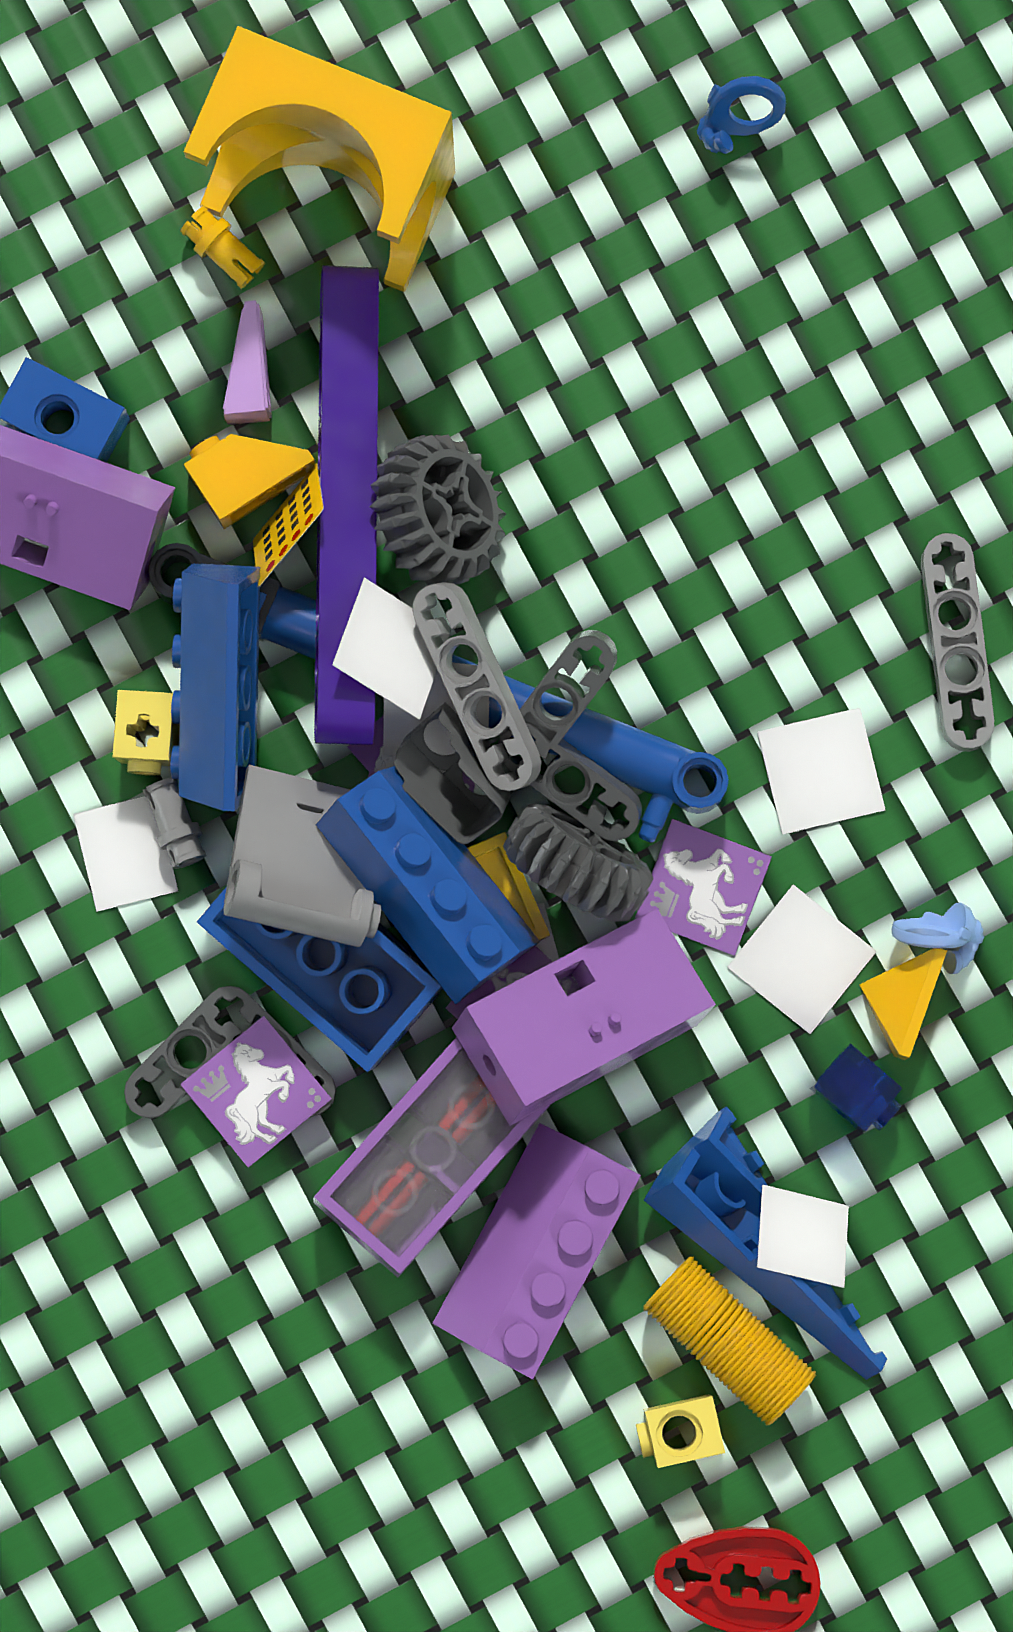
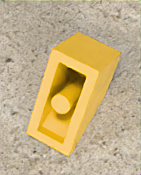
M230 434L222 440L218 436H212L195 446L189 453L192 459L184 463V466L223 529H226L301 481L316 463L309 450Z

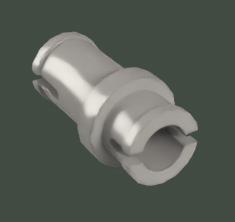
M167 778L147 786L143 793L148 799L161 833L157 837L161 850L168 851L172 861V868L179 869L192 865L207 855L205 850L202 849L198 838L203 834L199 823L192 822L183 797L179 796L178 780Z

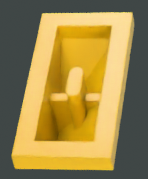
M933 948L859 984L894 1057L906 1060L911 1056L947 950Z

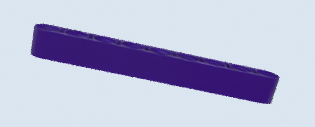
M322 265L318 471L324 509L317 517L314 741L316 744L373 745L375 692L332 664L363 579L366 578L376 585L377 530L374 528L377 526V512L369 506L377 500V495L370 485L377 480L378 267Z

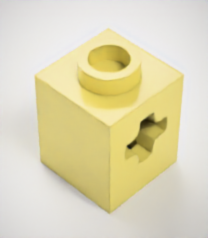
M118 690L112 757L121 764H128V773L161 775V766L170 767L172 749L174 745L179 743L180 724H173L171 718L173 693ZM147 722H150L159 731L158 737L149 738L147 747H144V744L135 738L136 731H145Z

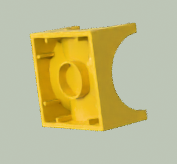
M240 26L236 28L183 151L185 158L207 166L212 155L221 145L212 175L200 203V207H207L211 214L220 218L223 217L234 197L246 185L259 176L278 168L293 165H315L329 168L348 176L371 195L382 212L377 235L390 240V257L384 277V284L403 292L406 291L456 173L452 112Z

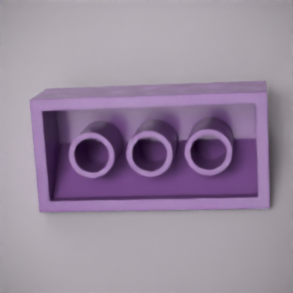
M539 1123L432 1324L533 1379L641 1175Z

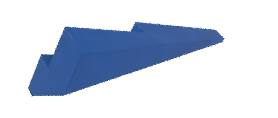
M727 1107L721 1109L663 1166L644 1201L865 1380L882 1371L887 1357L883 1351L874 1353L855 1325V1322L861 1316L853 1303L843 1305L829 1284L757 1267L762 1185H767L759 1172L764 1162L757 1151L747 1153L731 1128V1125L737 1119Z

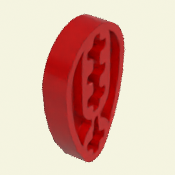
M741 1526L714 1530L691 1537L663 1552L656 1560L653 1573L655 1583L660 1592L684 1612L710 1626L727 1632H794L810 1618L820 1595L819 1569L811 1552L792 1534L773 1527ZM676 1558H685L688 1569L698 1573H708L710 1578L707 1580H686L683 1589L676 1590L673 1589L672 1580L668 1577H663V1572L665 1568L674 1567ZM733 1564H742L745 1575L751 1577L760 1576L762 1567H771L772 1576L780 1580L788 1579L790 1570H799L800 1578L808 1582L810 1587L808 1592H799L797 1601L790 1602L788 1601L787 1593L782 1589H771L769 1598L766 1599L759 1598L758 1589L753 1586H743L738 1596L730 1595V1587L725 1583H721L720 1578L722 1574L732 1572Z

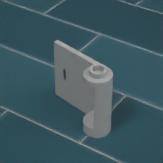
M253 765L247 767L224 900L225 916L356 947L361 946L365 937L373 938L375 936L381 916V905L373 903V892L364 888L316 826V823L333 803L350 791V789Z

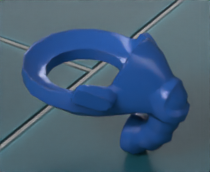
M759 76L740 77L722 87L714 84L707 99L709 107L705 116L700 119L697 134L699 139L703 141L706 149L714 153L721 152L727 154L733 150V142L729 135L747 136L758 134L773 127L782 119L786 110L785 94L779 85L770 79ZM744 95L762 96L769 100L773 106L767 116L752 121L737 118L729 107L734 100Z

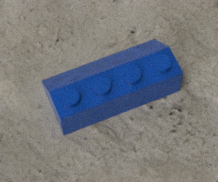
M193 563L182 571V578H176L173 587L174 612H181V634H176L173 639L172 664L174 668H181L180 690H175L172 696L171 718L173 724H180L179 746L174 745L172 749L170 772L172 779H179L180 797L222 811H236L241 804L246 769L249 765L257 766L260 586L258 587L260 567Z
M395 766L379 770L338 798L316 823V826L364 888L373 892L374 901L381 905V910L456 1005L534 948L540 941L467 847L457 842L403 790L402 785L405 781Z

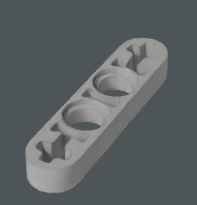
M944 533L935 536L928 542L921 555V571L941 730L944 739L951 747L959 751L970 752L979 749L990 739L994 731L995 720L974 555L971 546L964 538L956 534ZM942 546H949L951 555L961 556L962 562L957 563L953 568L954 585L963 581L966 582L967 590L951 588L938 594L935 593L934 585L943 587L946 583L943 566L933 565L932 558L938 557ZM949 600H958L964 603L970 614L968 624L959 630H950L944 627L938 617L940 605ZM955 655H965L971 658L977 669L974 681L967 685H957L951 682L945 672V665L948 659ZM979 691L981 701L971 699L969 707L972 719L981 720L983 728L976 730L973 740H966L963 731H954L953 723L959 721L962 717L961 700L949 704L948 695L963 697Z
M442 582L424 587L418 592L413 602L412 611L414 619L487 778L494 786L501 790L512 791L528 786L536 780L540 773V754L468 596L462 588L453 583ZM436 597L439 600H450L452 609L446 612L448 623L451 629L463 626L466 631L465 635L449 638L443 643L441 635L450 633L451 630L444 617L434 618L431 614L430 609L437 605ZM460 644L470 646L477 653L478 667L470 677L459 674L453 667L452 655ZM484 696L497 700L502 709L501 721L494 728L485 727L476 716V705ZM511 730L514 738L503 740V743L493 746L490 745L488 738L503 735ZM504 745L511 756L520 754L523 758L524 764L517 769L519 778L515 772L505 773L502 769L501 764L508 760V754Z

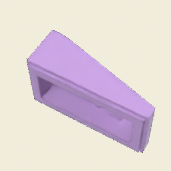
M256 300L245 301L241 312L223 405L224 418L227 424L230 425L270 421L269 418H272L264 320L261 307L257 304Z

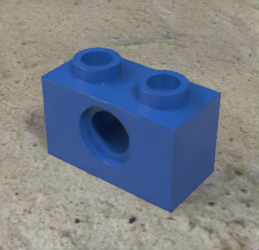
M27 357L0 404V425L106 463L130 420L123 406ZM66 410L73 413V425L65 433L53 434L46 430V422L54 412Z

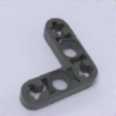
M587 630L578 633L569 642L519 709L531 736L536 739L535 744L540 756L546 759L550 749L558 753L551 760L544 776L539 773L536 780L529 785L598 836L606 840L619 841L629 837L639 823L642 815V805L639 797L632 789L563 739L609 678L617 662V649L610 637L597 630ZM594 645L602 651L599 661L604 667L601 669L597 665H592L587 670L579 683L589 687V690L584 692L581 686L569 676L572 675L582 659V655L577 649L580 647L582 650L588 651ZM561 668H563L569 676L561 674L558 671ZM555 687L566 690L573 701L572 711L564 716L549 714L542 704V694L547 689ZM511 730L501 735L498 744L513 736ZM504 745L508 754V760L503 764L519 777L517 769L524 764L523 758L517 755L511 756ZM565 765H573L579 768L585 777V787L576 793L562 791L554 780L555 771ZM596 783L604 787L597 798L605 804L613 807L620 801L626 805L624 817L628 820L627 823L621 819H617L613 824L608 823L604 819L607 809L595 799L590 809L582 805L589 798Z
M233 986L221 987L212 992L131 1074L124 1090L127 1105L131 1111L141 1117L153 1119L162 1117L171 1111L187 1094L182 1086L177 1088L175 1082L170 1079L160 1090L161 1096L165 1099L163 1103L157 1107L149 1102L142 1107L137 1102L142 1095L137 1085L143 1079L154 1083L165 1073L163 1070L155 1067L162 1057H164L172 1071L187 1079L240 1036L243 1032L234 1023L229 1021L221 1026L216 1021L221 1014L220 1009L216 1005L221 999L224 998L232 1003L237 998H240L244 1005L240 1008L239 1012L251 1025L254 1024L257 1016H264L296 1056L300 1055L306 1061L305 1067L316 1079L319 1076L325 1082L322 1087L332 1099L310 1117L321 1115L329 1110L335 1101L337 1092L335 1081L331 1075L248 993L239 987ZM184 1037H198L206 1045V1058L197 1068H183L175 1059V1047Z

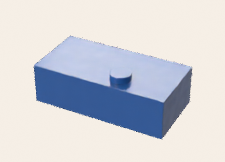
M226 888L197 920V923L367 1072L375 1069L444 990L420 958L380 922L373 938L365 937L360 947L225 916L224 900Z

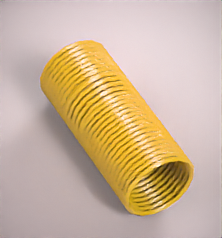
M688 1257L643 1306V1310L648 1311V1315H652V1319L656 1318V1322H660V1326H664V1330H668L669 1334H673V1338H677V1342H681V1345H686V1350H691V1355L697 1353L696 1360L701 1359L702 1366H706V1370H710L711 1374H715V1378H719V1382H723V1385L727 1386V1389L731 1390L732 1394L736 1393V1398L740 1397V1401H744V1405H748V1409H752V1413H757V1417H761V1421H765V1425H771L802 1394L816 1376V1371H811V1367H807V1363H803V1359H799V1355H795L794 1351H790V1347H786V1343H782V1340L778 1339L777 1335L769 1332V1328H765V1324H761V1320H757V1316H752V1312H749L748 1308H744L743 1303H739L738 1299H734L733 1294H729L728 1289L723 1288V1284H719L718 1280L715 1281V1277H710V1273H706V1269H702V1265H698V1261H694V1257Z

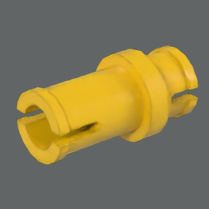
M200 207L191 217L202 226V229L194 221L191 223L186 221L180 232L196 244L194 251L201 258L207 255L237 283L239 288H244L254 277L238 261L252 274L254 272L258 274L265 265V262L259 259L229 231L232 226L224 218L217 220L208 211L207 207Z

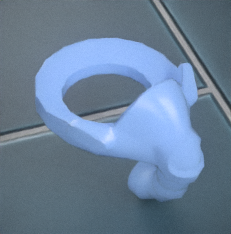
M962 902L955 903L947 910L944 916L925 912L920 918L894 921L891 929L892 936L895 939L908 945L925 948L960 947L958 951L952 950L946 953L944 967L948 974H958L963 968L967 967L974 959L975 952L984 939L981 922L975 919L971 908Z

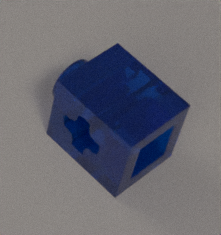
M851 1043L840 1052L810 1087V1090L860 1133L866 1132L871 1125L880 1131L901 1107V1104L894 1098L902 1090V1087Z

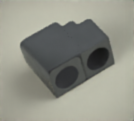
M446 702L404 738L396 752L394 765L405 781L402 785L403 790L457 842L461 844L470 843L501 819L514 790H501L489 781L458 714ZM439 719L440 723L450 732L452 736L450 744L456 751L455 753L440 755L429 749L424 740V730L430 722ZM503 763L501 764L505 773L511 772ZM463 772L486 795L476 794L469 790L463 781Z

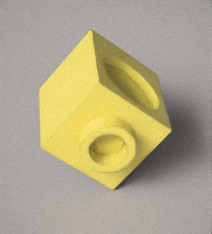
M710 1394L643 1409L646 1422L636 1424L643 1458L654 1456L657 1468L725 1453L713 1396ZM674 1416L687 1417L694 1425V1437L683 1448L668 1446L662 1437L664 1424Z

